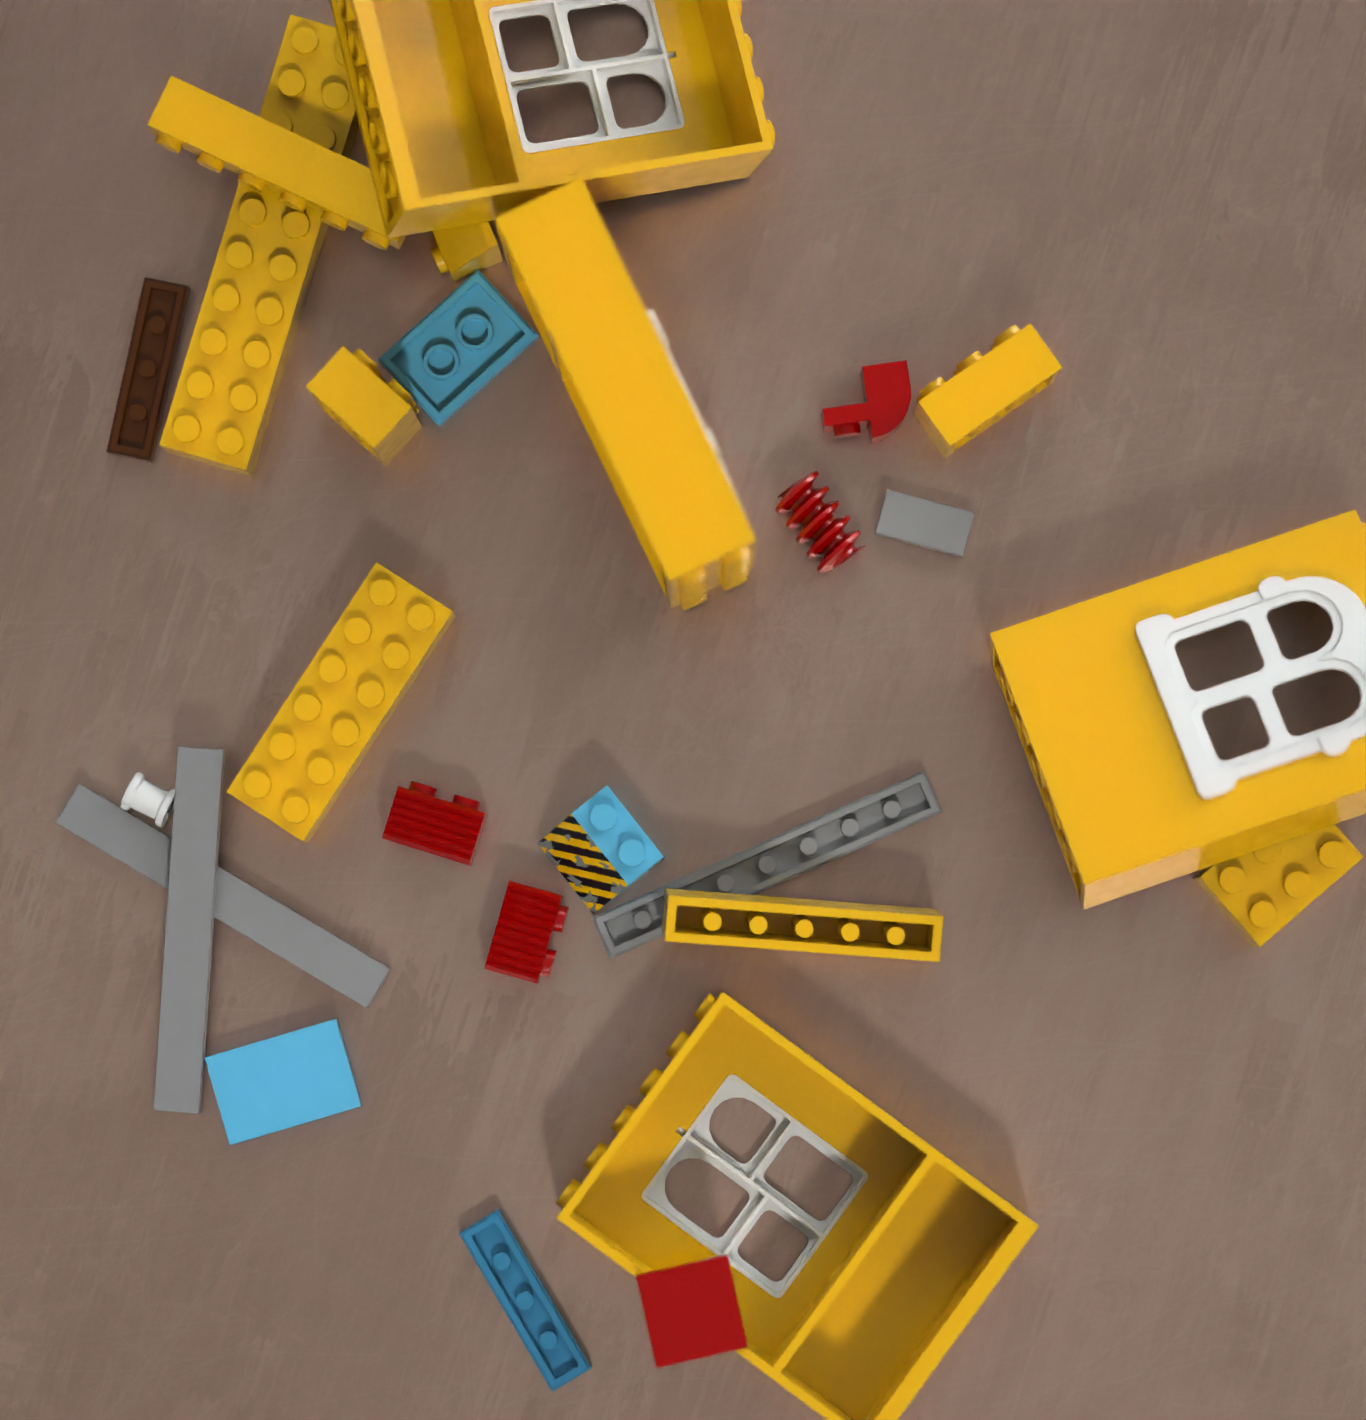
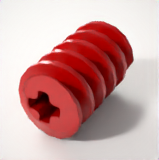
M816 470L778 496V498L782 497V500L775 510L778 515L792 512V515L786 522V527L788 529L803 527L796 541L798 544L813 541L806 554L809 559L824 557L817 567L819 574H823L836 569L867 545L857 548L853 545L861 534L859 530L844 532V527L851 519L849 515L834 518L833 513L840 505L838 500L828 503L822 501L830 490L828 485L813 488L812 484L819 476V472Z

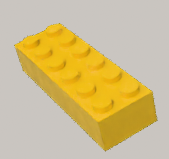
M376 562L226 792L296 838L309 843L455 619L456 615L454 612Z

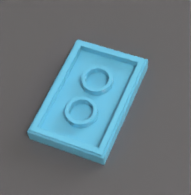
M477 269L385 352L378 361L413 397L414 401L436 425L441 427L536 341L539 336Z
M338 1019L205 1057L229 1145L362 1106Z

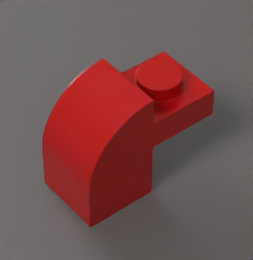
M907 360L862 366L860 377L864 403L822 409L823 433L834 432V438H847L860 435L861 428L868 427L870 444L881 442L893 435L902 425L911 401V385Z

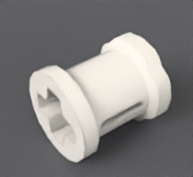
M137 772L125 791L120 808L126 811L132 808L155 819V825L162 828L174 810L175 789L167 791L145 780V775Z

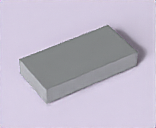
M887 489L875 534L963 557L975 512Z

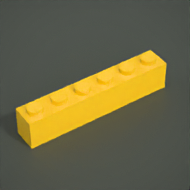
M170 76L147 124L152 134L156 136L154 140L156 144L177 154L180 153L182 148L198 155L197 163L214 172L221 173L224 167L239 174L237 181L255 191L262 192L264 187H267L281 194L279 201L293 209L303 212L306 206L322 213L320 220L336 229L345 231L347 225L364 233L362 239L365 242L379 249L387 250L388 246L391 245L400 250L406 235L387 238L369 167L174 76Z
M665 888L661 934L664 941L940 962L944 916L937 909Z

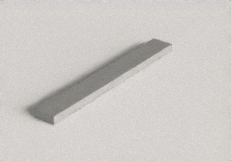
M179 746L177 751L154 1111L199 1114L202 1109L226 749Z
M922 771L596 915L592 919L608 956L612 959L662 937L665 888L756 895L942 813V810L925 772Z
M78 784L55 823L168 889L172 838L84 785ZM218 866L215 902L216 919L365 1008L369 1007L391 968Z

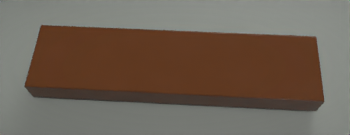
M144 277L106 451L108 454L153 463L189 299V286Z

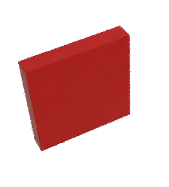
M728 1254L636 1274L656 1368L748 1348Z

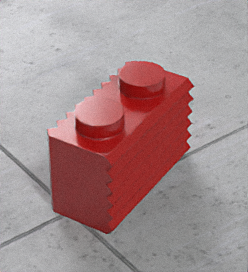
M411 781L409 789L398 786L382 838L471 866L487 817L486 813L478 811L480 802L454 794L453 801L448 802L435 797L436 788Z
M509 881L484 969L539 984L541 975L550 977L557 952L549 949L553 931L562 933L569 907L561 905L563 896Z

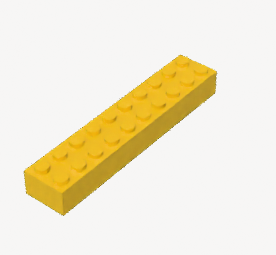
M290 14L259 117L349 158L359 128V122L336 27ZM239 182L159 446L167 453L253 477L329 225L320 220L322 213L306 206L303 212L298 211L279 201L281 194L267 187H264L262 192H258Z

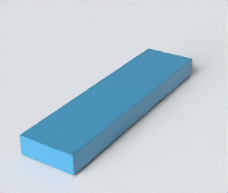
M498 1209L461 1231L459 1234L551 1391L553 1392L591 1369L590 1362L501 1211Z

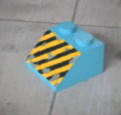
M605 786L571 813L537 843L593 915L664 859L658 848L608 786Z

